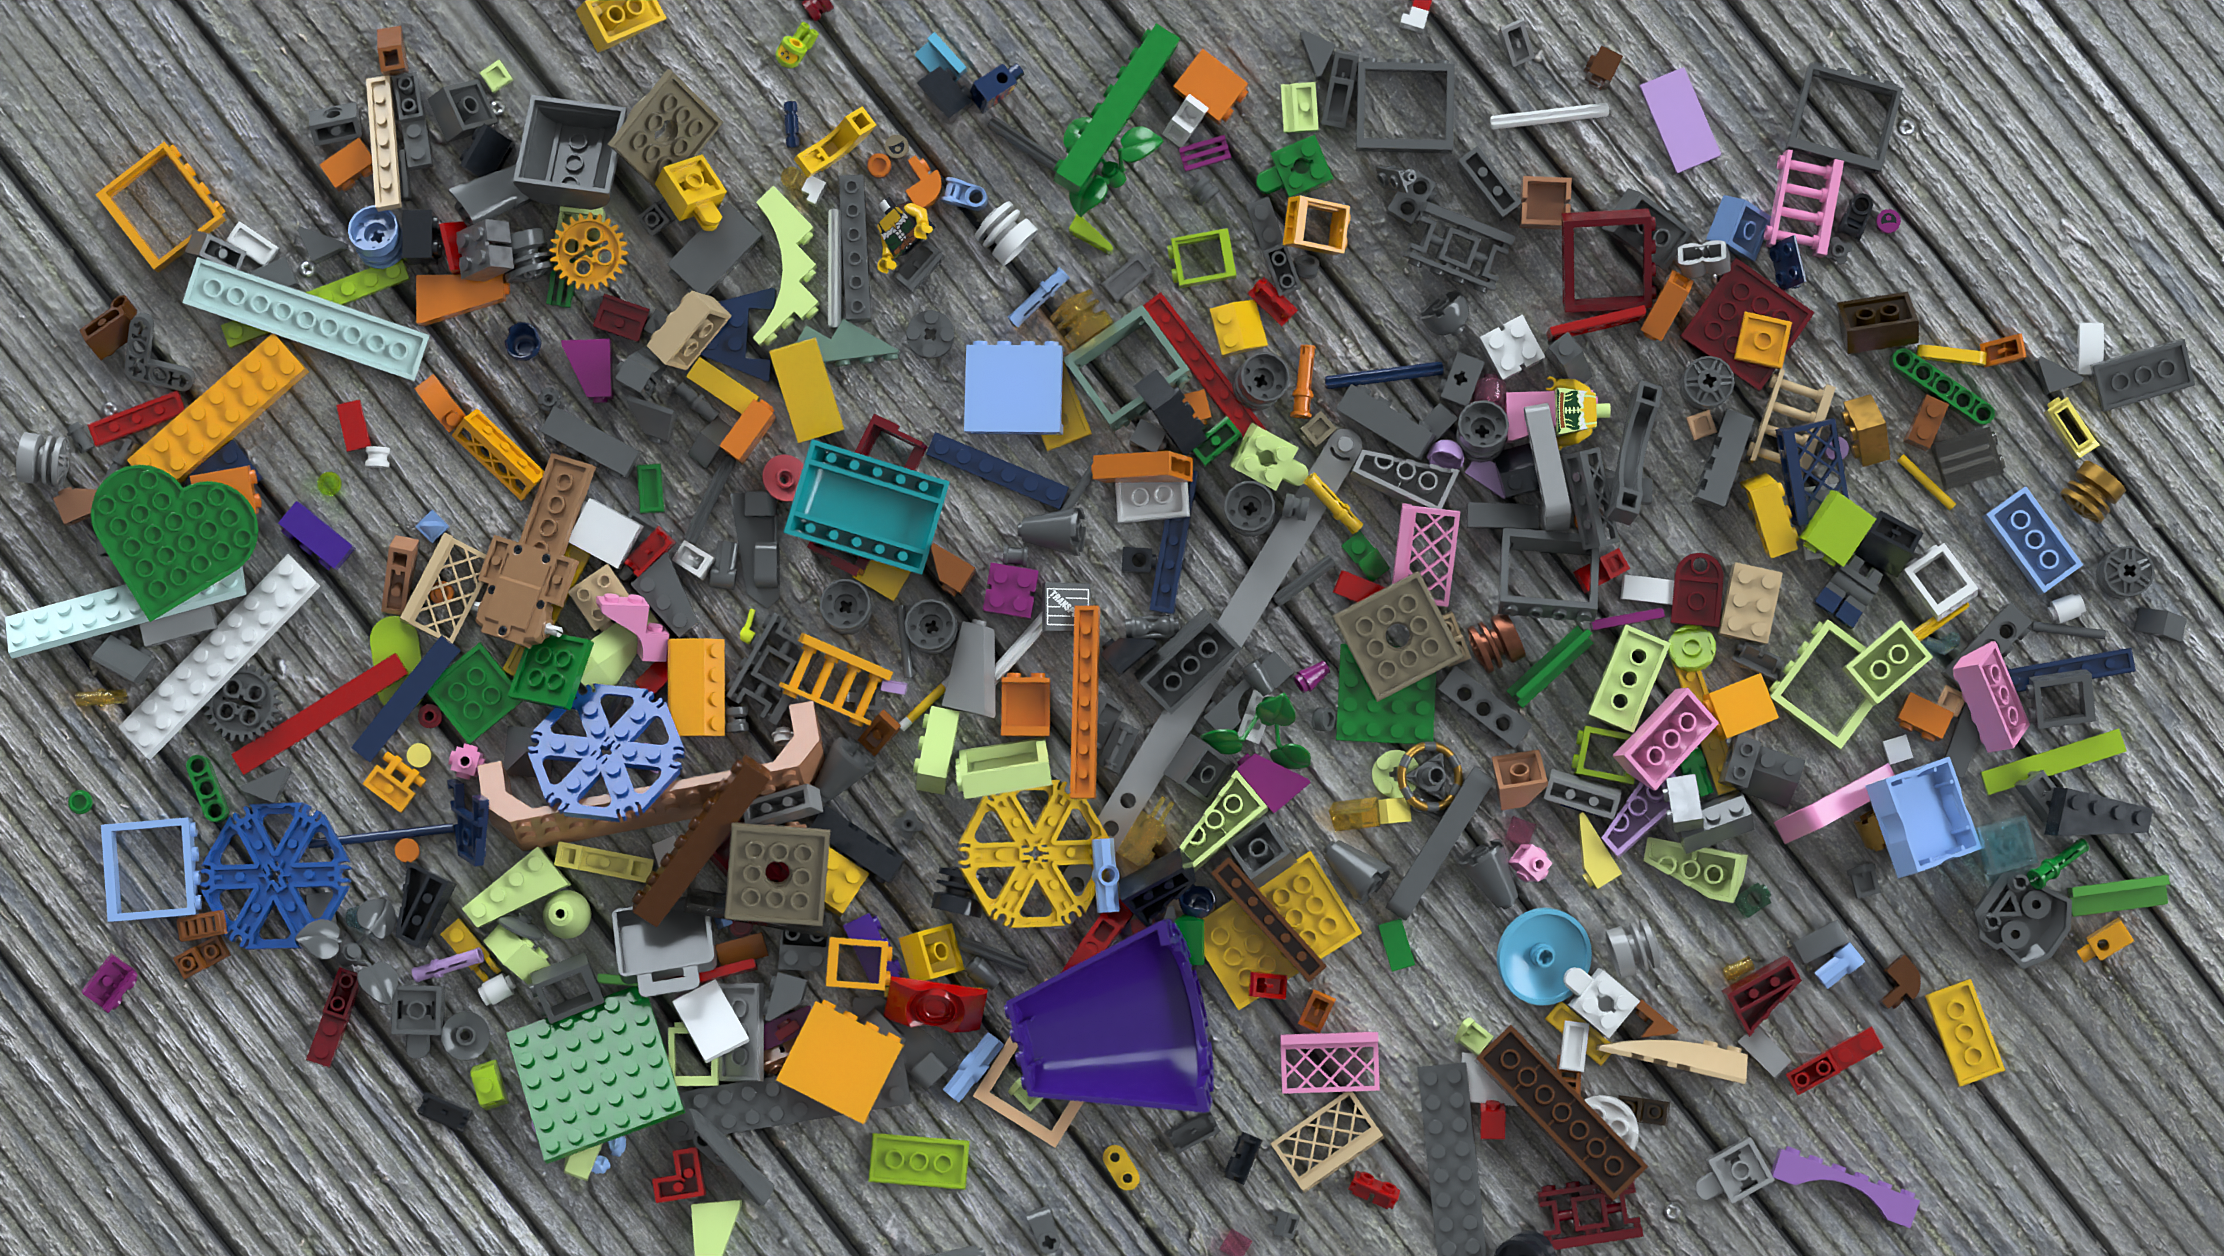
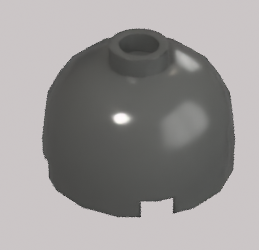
M1460 290L1446 293L1447 299L1440 301L1438 298L1422 311V317L1420 318L1425 326L1434 334H1451L1455 336L1464 330L1463 325L1467 322L1470 313L1467 301Z

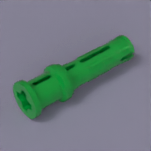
M2083 838L2077 839L2054 858L2043 860L2041 866L2028 871L2027 878L2029 883L2036 889L2044 888L2046 882L2050 879L2059 877L2063 868L2089 851L2087 841Z

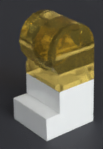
M788 167L781 174V181L786 189L791 191L798 190L808 195L807 202L817 207L827 187L826 182L814 176L807 178L803 171L795 167Z

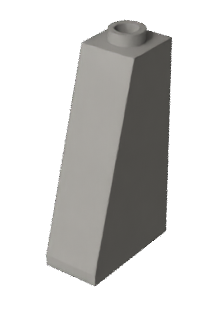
M972 619V623L963 621L942 706L995 719L994 629L986 627L987 622L977 619Z

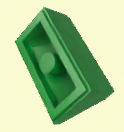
M1183 914L1175 919L1174 923L1180 929L1191 953L1189 961L1192 965H1204V920Z

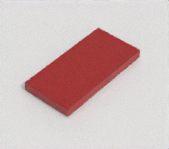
M1645 305L1552 326L1546 332L1547 340L1549 342L1556 341L1567 332L1573 337L1641 321L1646 314Z

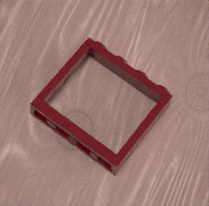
M1649 209L1561 213L1562 302L1565 313L1621 310L1645 305V308H1652V299H1656V287L1652 285V277H1656L1655 262H1652V254L1656 253L1655 239L1651 238V231L1656 230L1655 217H1651ZM1643 224V295L1575 299L1574 228Z

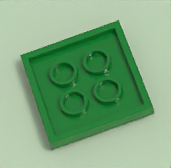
M562 634L561 637L550 635L541 644L531 645L530 649L525 647L508 697L513 700L571 710L594 642L589 639Z
M479 642L447 668L427 692L469 745L523 702L508 697L513 681L482 642Z

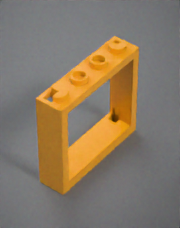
M166 142L161 143L95 194L150 266L158 273L185 253L191 235L159 259L113 200V197L164 157L168 156L214 216L197 231L210 234L227 220L223 216V213L226 211L218 201L213 203L208 195L211 192L203 182L198 183L195 180L196 172L188 163L184 165L179 157L182 154L174 144L169 146Z

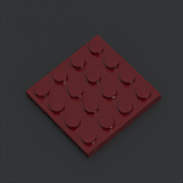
M1735 258L1731 263V270L1724 273L1680 338L1706 356L1721 358L1730 366L1735 376L1760 392L1775 371V368L1734 360L1744 312L1792 322L1786 353L1815 312Z

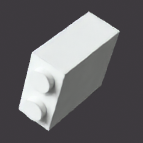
M589 498L588 502H583L579 513L580 517L572 530L569 543L616 568L622 569L625 559L629 556L644 526Z

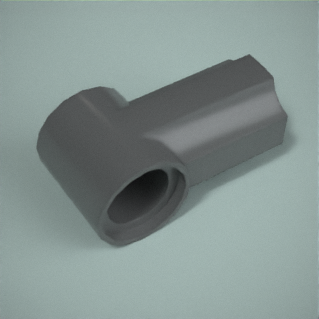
M718 540L715 564L711 569L710 587L728 590L735 589L737 569L735 568L739 543Z

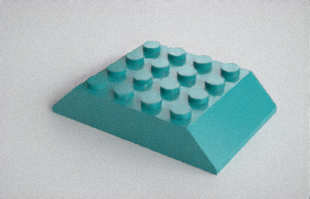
M811 439L783 533L922 575L950 481Z

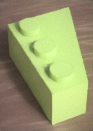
M931 706L930 714L925 713L922 728H926L925 736H920L918 750L922 752L920 759L915 758L913 772L917 773L916 790L945 795L946 780L950 769L960 711Z

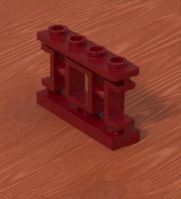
M1635 1180L1618 1196L1619 1202L1606 1204L1605 1195L1602 1192L1594 1193V1189L1598 1188L1591 1181L1590 1184L1580 1185V1181L1565 1183L1566 1187L1557 1189L1555 1184L1541 1186L1542 1191L1536 1192L1538 1206H1551L1554 1229L1542 1231L1543 1235L1552 1243L1554 1250L1644 1237L1640 1217L1628 1218L1624 1194L1636 1193ZM1573 1192L1579 1193V1196L1569 1197L1571 1210L1558 1211L1555 1199L1546 1200V1196ZM1599 1198L1602 1222L1580 1225L1576 1202ZM1621 1212L1623 1224L1633 1223V1227L1600 1232V1228L1610 1227L1608 1214ZM1573 1219L1575 1232L1583 1230L1585 1234L1554 1239L1551 1236L1561 1234L1559 1221Z

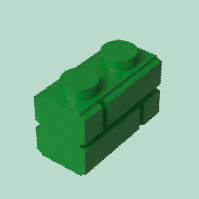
M1225 417L1205 434L1208 439L1191 452L1205 468L1230 448L1232 444L1241 439L1242 434L1232 421Z

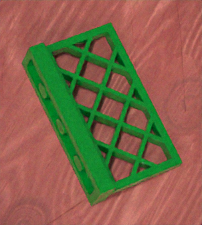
M1577 625L1511 685L1506 692L1521 708H1524L1593 644L1589 638L1593 633L1588 628L1582 631Z

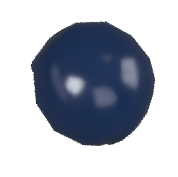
M518 322L509 327L508 337L504 341L508 354L517 361H529L535 357L542 345L537 329L528 322Z
M1193 884L1178 898L1183 914L1199 919L1210 915L1216 907V897L1213 891L1206 886H1195Z

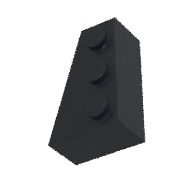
M1157 369L1133 386L1146 401L1147 407L1152 410L1162 428L1183 455H1187L1208 439L1202 431L1206 428L1198 417L1194 418L1192 416L1196 413L1187 401L1185 403L1182 401L1185 398L1184 394L1177 386L1172 388Z
M1179 847L1118 880L1121 901L1146 927H1149L1152 924V920L1159 913L1163 914L1167 910L1166 906L1173 899L1177 900L1196 882L1193 861Z
M407 861V872L402 889L404 893L402 906L399 910L396 938L416 948L425 950L457 884L420 865Z

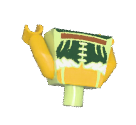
M1547 377V380L1554 381V385L1551 388L1545 389L1555 391L1556 436H1560L1556 437L1559 451L1563 447L1578 444L1589 437L1593 429L1597 427V418H1610V403L1596 404V393L1591 392L1587 385L1576 379Z

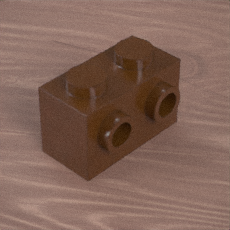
M1601 46L1596 56L1591 55L1583 71L1587 73L1585 80L1589 82L1588 85L1599 91L1601 89L1606 90L1623 56Z

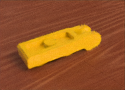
M460 918L440 934L457 954L476 949L477 947L481 948L484 954V961L487 962L490 969L496 974L502 971L490 957L491 954ZM481 963L468 966L471 971L474 970L483 982L490 980L488 975L479 967Z

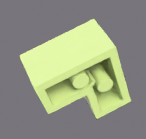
M500 924L483 940L497 958L528 985L532 983L530 973L551 965L546 960L549 956L540 947L534 949L533 946L535 944L530 939L519 936L505 929Z

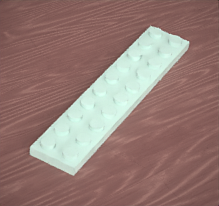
M197 257L182 302L413 381L416 379L430 337L429 334L201 257Z
M243 566L157 619L246 595ZM125 584L5 617L8 653L11 659L145 623L149 620Z

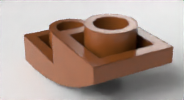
M218 935L198 946L190 948L174 957L173 960L185 980L226 959L231 954L221 935Z

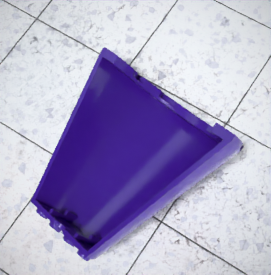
M1171 919L1161 920L1006 1002L1007 1005L1004 1006L1006 1018L1011 1021V1041L1017 1043L1019 1052L1015 1053L1016 1063L1018 1067L1021 1066L1022 1068L1021 1084L1023 1090H1027L1028 1097L1202 1113L1210 1111L1213 1102L1210 1092H1214V1067L1211 1041H1208V1034L1205 1031V1027L1209 1026L1196 969L1191 970L1192 964L1189 961L1191 953L1176 923H1172Z

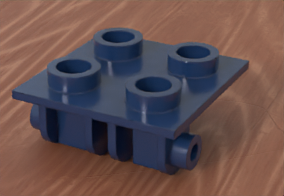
M1795 235L1776 242L1774 246L1769 247L1770 259L1773 262L1776 274L1775 280L1780 289L1786 291L1790 288H1800V284L1807 282Z

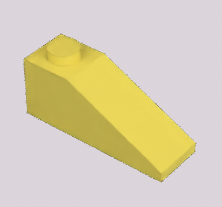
M1581 812L1577 815L1582 869L1585 872L1582 877L1589 888L1593 886L1595 889H1598L1621 875L1622 872L1585 813Z

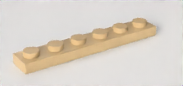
M390 75L366 79L375 207L380 212L402 208L393 88Z

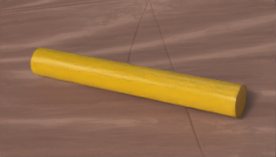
M1903 454L1897 460L1949 511L1956 505L1907 456Z

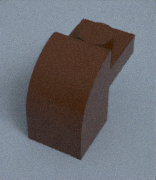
M1903 954L1883 970L1896 985L1878 1001L1885 1009L1890 1007L1895 1009L1904 1001L1902 997L1904 994L1909 1000H1914L1921 987V977L1918 969Z

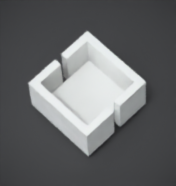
M1523 315L1505 323L1501 328L1502 331L1498 327L1478 339L1500 383L1520 373L1522 370L1521 364H1523V370H1526L1545 358Z

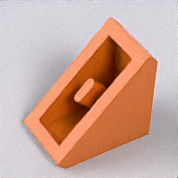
M2022 333L1980 344L1981 351L1987 353L1984 368L2019 362L2026 358Z
M1312 989L1298 1024L1320 1033L1336 998Z

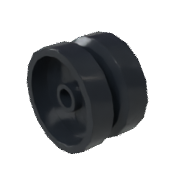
M1524 1230L1503 1242L1496 1249L1494 1256H1556V1252L1552 1243L1543 1234Z

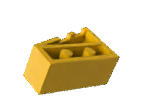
M1766 472L1740 481L1741 489L1744 488L1749 499L1747 505L1749 511L1752 510L1756 521L1755 527L1765 554L1772 559L1797 550L1796 541H1799V536L1795 527H1791L1789 519L1792 518L1789 506L1784 505L1782 497L1785 496V491L1781 482L1777 483Z

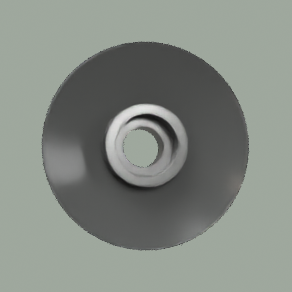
M519 913L518 917L506 915L498 918V923L519 936L532 940H542L544 937L543 932L532 923L533 918L527 914Z
M468 1011L458 1012L449 1017L444 1023L441 1041L444 1049L452 1057L460 1060H471L477 1058L486 1050L490 1041V1030L486 1021L478 1014ZM462 1031H467L469 1033V1037L467 1040H462L460 1038V1034Z

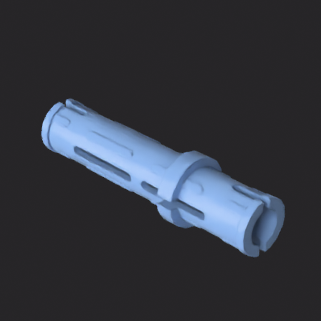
M1059 267L1045 282L1041 281L1039 283L1040 287L1012 312L1008 319L1019 328L1050 296L1053 298L1056 295L1054 292L1069 280L1070 277Z

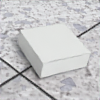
M1906 735L1882 742L1889 765L1913 758Z

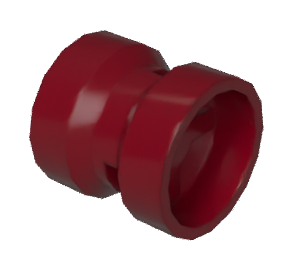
M804 0L801 2L814 22L821 19L822 13H829L834 9L830 0Z

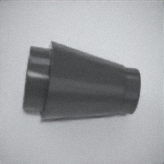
M1257 659L1241 670L1244 674L1243 678L1261 693L1263 697L1275 689L1263 663H1259Z
M977 956L973 957L964 969L968 974L967 977L991 990L1001 980L983 958L980 959Z

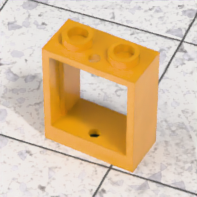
M1304 196L1289 197L1283 245L1328 255L1344 254L1348 243L1346 236L1351 219L1349 213L1350 206ZM1307 208L1332 213L1328 246L1303 241Z
M829 937L825 986L885 990V986H890L891 971H886L887 961H892L893 947L888 946V941ZM839 944L881 947L879 983L836 981Z

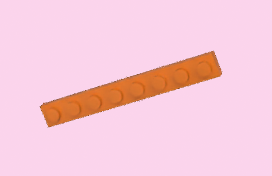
M1098 605L1075 606L1071 799H1096L1100 606Z

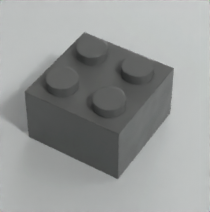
M1266 815L1226 842V845L1257 889L1298 862Z

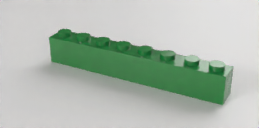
M1157 23L1152 30L1147 29L1140 40L1143 42L1139 49L1137 47L1133 49L1128 58L1130 63L1127 67L1123 65L1117 73L1116 78L1118 81L1116 84L1108 86L1103 95L1105 100L1102 104L1098 102L1091 112L1093 116L1089 123L1085 121L1078 132L1081 136L1077 142L1075 140L1071 141L1066 149L1068 155L1064 160L1060 158L1053 169L1056 172L1054 182L1076 196L1080 194L1177 49L1181 38Z

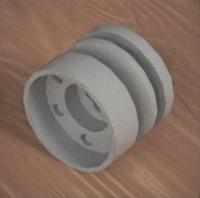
M24 432L19 442L16 460L18 482L37 484L40 476H42L43 485H50L52 483L53 486L62 487L70 463L68 438L59 437L56 439V436L50 435L44 444L42 434Z
M1646 919L1639 920L1640 932H1638L1634 922L1629 923L1630 935H1626L1621 926L1605 931L1610 955L1620 979L1635 975V963L1637 962L1640 963L1644 971H1648L1647 959L1650 960L1654 969L1661 967L1658 942L1654 931L1650 928Z

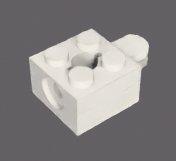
M1573 967L1564 974L1563 982L1565 986L1575 994L1568 1006L1604 1037L1610 1038L1640 1002L1603 969L1598 968L1590 976L1581 968Z

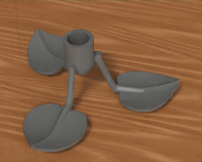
M371 899L361 904L357 910L356 919L359 926L367 931L357 942L348 943L344 947L342 940L338 938L339 927L330 920L320 919L313 921L297 934L295 940L318 959H330L337 954L338 963L344 967L351 965L355 967L358 965L366 966L357 974L358 984L369 997L381 1004L389 1005L391 1003L398 982L394 968L383 961H378L373 966L370 962L359 961L362 954L359 946L370 933L377 939H383L393 931L396 923V914L390 901L386 899Z

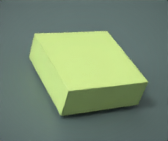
M500 60L479 72L493 94L513 81Z

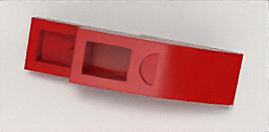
M1120 898L1119 911L1104 912L1099 916L1061 973L1111 946L1134 915Z
M1870 1026L1786 1073V1076L1797 1095H1800L1841 1073L1842 1070L1884 1048V1045L1873 1026Z

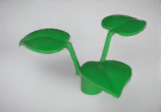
M1077 118L1068 125L1063 137L1066 149L1072 140L1077 142L1081 136L1078 134L1081 126L1085 121L1089 123L1092 118ZM1138 126L1128 130L1121 139L1123 147L1118 150L1119 165L1112 161L1106 162L1103 158L1101 161L1103 164L1102 176L1096 174L1093 178L1090 177L1078 196L1069 191L1070 203L1077 215L1082 217L1087 211L1097 206L1107 195L1108 184L1112 188H1119L1125 183L1126 175L1124 172L1126 169L1124 168L1123 160L1128 163L1142 160L1154 152L1164 142L1163 139L1146 127Z
M1285 693L1277 697H1264L1262 702L1256 706L1255 717L1241 737H1239L1236 731L1230 729L1214 730L1200 736L1202 741L1220 754H1236L1242 750L1241 742L1245 741L1258 719H1260L1262 724L1266 726L1274 725L1277 749H1273L1270 752V757L1274 763L1287 769H1302L1311 765V755L1307 749L1297 744L1282 746L1280 743L1279 725H1291L1295 722L1296 718L1294 707Z

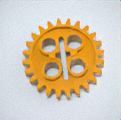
M589 212L587 219H584L581 213H579L578 221L569 217L571 224L568 226L562 222L563 232L555 230L559 238L551 239V242L556 247L549 249V251L556 254V256L552 257L550 261L558 263L554 267V271L562 270L563 272L559 278L562 280L568 277V286L576 282L577 290L581 288L582 284L585 285L587 292H589L591 285H594L597 291H599L600 283L609 287L607 280L610 278L616 282L615 272L623 274L619 266L627 265V262L622 257L628 256L629 253L622 250V248L626 247L628 243L620 241L625 236L624 233L616 234L619 226L616 224L610 227V218L602 222L601 214L597 216L596 220L593 219L591 212ZM592 230L600 231V238L595 242L588 240V234ZM571 241H577L579 244V248L575 253L567 252V245ZM608 241V245L593 250L592 257L589 258L587 255H584L574 263H570L572 258L585 254L586 247L589 246L591 249H594L603 242ZM604 251L611 252L612 258L608 263H602L599 260L600 254ZM583 262L590 264V270L587 274L578 273V266Z

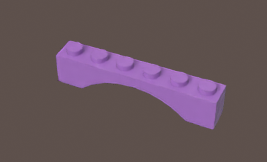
M1789 1146L1785 1150L1779 1148L1770 1172L1774 1178L1792 1185L1815 1180H1834L1845 1183L1867 1196L1878 1208L1884 1219L1911 1228L1920 1200L1914 1198L1915 1193L1901 1189L1900 1193L1891 1190V1184L1878 1180L1877 1184L1868 1181L1869 1176L1859 1172H1855L1854 1176L1845 1173V1167L1832 1163L1831 1167L1823 1165L1824 1159L1809 1155L1808 1159L1799 1156V1150Z

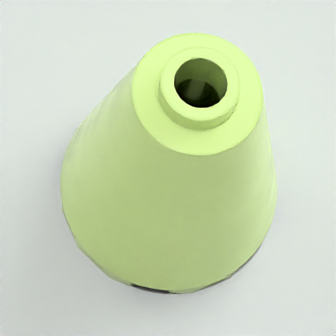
M559 891L553 894L544 905V924L553 935L559 938L570 939L577 937L590 924L592 913L589 903L584 896L575 891ZM563 909L565 916L561 919L560 912Z

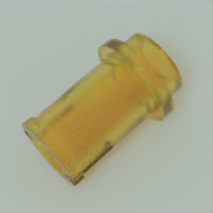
M1749 956L1730 965L1726 963L1725 967L1722 968L1727 981H1736V977L1755 970Z

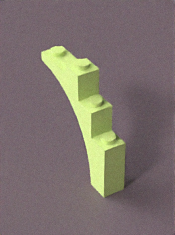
M774 186L756 202L769 219L777 235L781 249L783 269L781 288L775 307L766 323L753 337L760 347L764 344L769 346L778 337L776 333L781 328L785 330L795 321L793 318L795 315L802 321L806 318L810 320L819 311L817 307L820 305L815 297L801 284L803 281L807 283L816 275L814 271L817 268L816 264L799 247L801 243L806 245L814 237L812 234L815 231L814 227Z

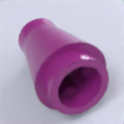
M1321 661L1318 664L1298 671L1293 680L1302 693L1311 692L1330 673V669L1324 661Z

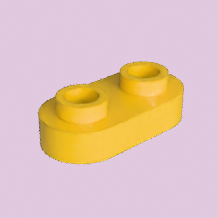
M1119 1145L1108 1146L1103 1153V1162L1116 1184L1123 1190L1134 1189L1139 1183L1140 1176L1123 1147ZM1112 1153L1119 1154L1120 1159L1117 1162L1111 1161L1110 1155ZM1127 1173L1132 1176V1181L1129 1183L1123 1181V1176Z

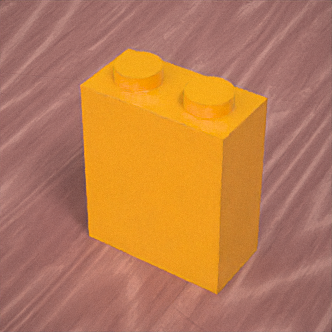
M1761 673L1702 696L1704 700L1702 704L1719 722L1712 731L1716 737H1719L1720 741L1779 718Z

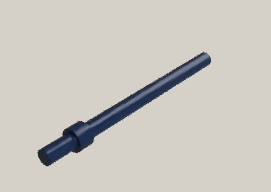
M454 824L337 835L341 845L454 833ZM326 837L312 839L308 845L309 849L323 847L332 849Z

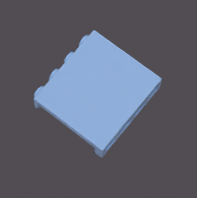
M973 341V345H966L964 432L967 434L1063 435L1064 425L1061 424L1063 352H1065V348L1059 345V342L1045 341L1044 345H1035L1033 341H1021V345H1011L1010 341H997V345H987V341Z

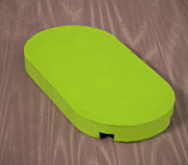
M388 616L381 619L373 627L370 635L373 666L397 653L409 673L378 693V697L384 706L422 660L418 631L415 627L400 621V616Z

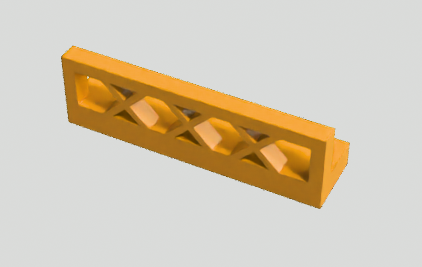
M478 408L464 417L452 434L454 439L519 500H524L532 488L542 480L545 471ZM464 428L471 434L472 440H468L461 434ZM480 446H484L488 450L490 457L485 456L481 452ZM498 463H502L506 467L507 473H503L499 469ZM515 479H519L526 485L523 491L516 485Z

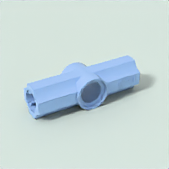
M1114 838L1092 840L1094 864L1092 879L1096 889L1097 913L1119 911L1117 885L1119 871L1116 868ZM1104 869H1107L1110 873V878L1107 882L1103 881L1101 877Z
M988 1032L977 1044L973 1052L970 1051L958 1067L959 1070L943 1090L953 1099L960 1102L972 1085L977 1083L990 1067V1062L1004 1044Z

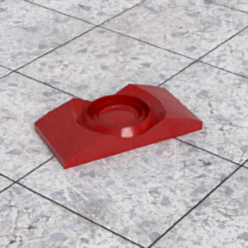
M891 976L884 1017L908 1027L930 1025L940 1027L950 1033L980 1030L988 990Z

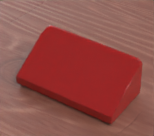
M668 649L666 662L655 661L635 681L640 688L648 689L649 692L652 691L654 696L668 684Z

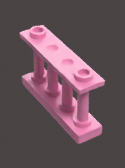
M1788 149L1783 152V155H1779L1777 161V169L1780 171L1770 225H1767L1764 231V240H1767L1766 247L1774 246L1776 240H1783L1795 235L1797 244L1810 246V249H1813L1812 256L1822 258L1828 252L1844 161L1834 159L1826 166L1791 160L1793 150ZM1789 169L1823 176V179H1826L1825 188L1818 190L1787 183ZM1785 193L1819 199V202L1822 203L1821 211L1812 213L1783 207ZM1780 217L1815 223V226H1818L1816 235L1810 237L1778 230Z

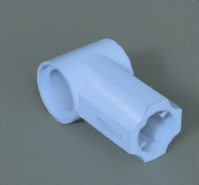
M1850 942L1833 954V958L1814 972L1817 979L1826 989L1834 985L1846 974L1855 971L1865 962Z

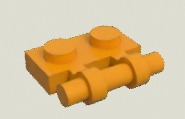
M387 751L382 758L389 764L384 770L379 765H376L362 784L397 811L403 813L416 795L409 787L412 783H415L421 788L427 780L420 776V772L414 768L412 770L404 764L401 757L398 755L394 756ZM395 770L406 776L403 782L392 776Z

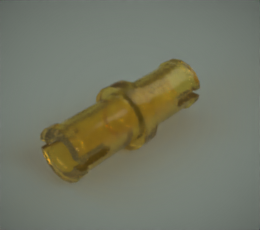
M98 688L97 691H77L75 695L79 697L75 698L77 707L92 705L105 707L109 704L127 703V699H124V697H127L126 689L105 690L104 688Z

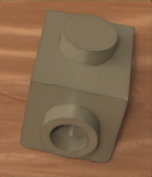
M1320 411L1299 429L1302 433L1299 437L1306 446L1312 445L1316 448L1334 433L1337 428Z

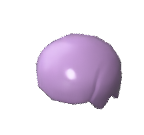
M1439 440L1429 449L1427 459H1429V465L1434 464L1443 468L1459 469L1464 462V453L1456 442Z

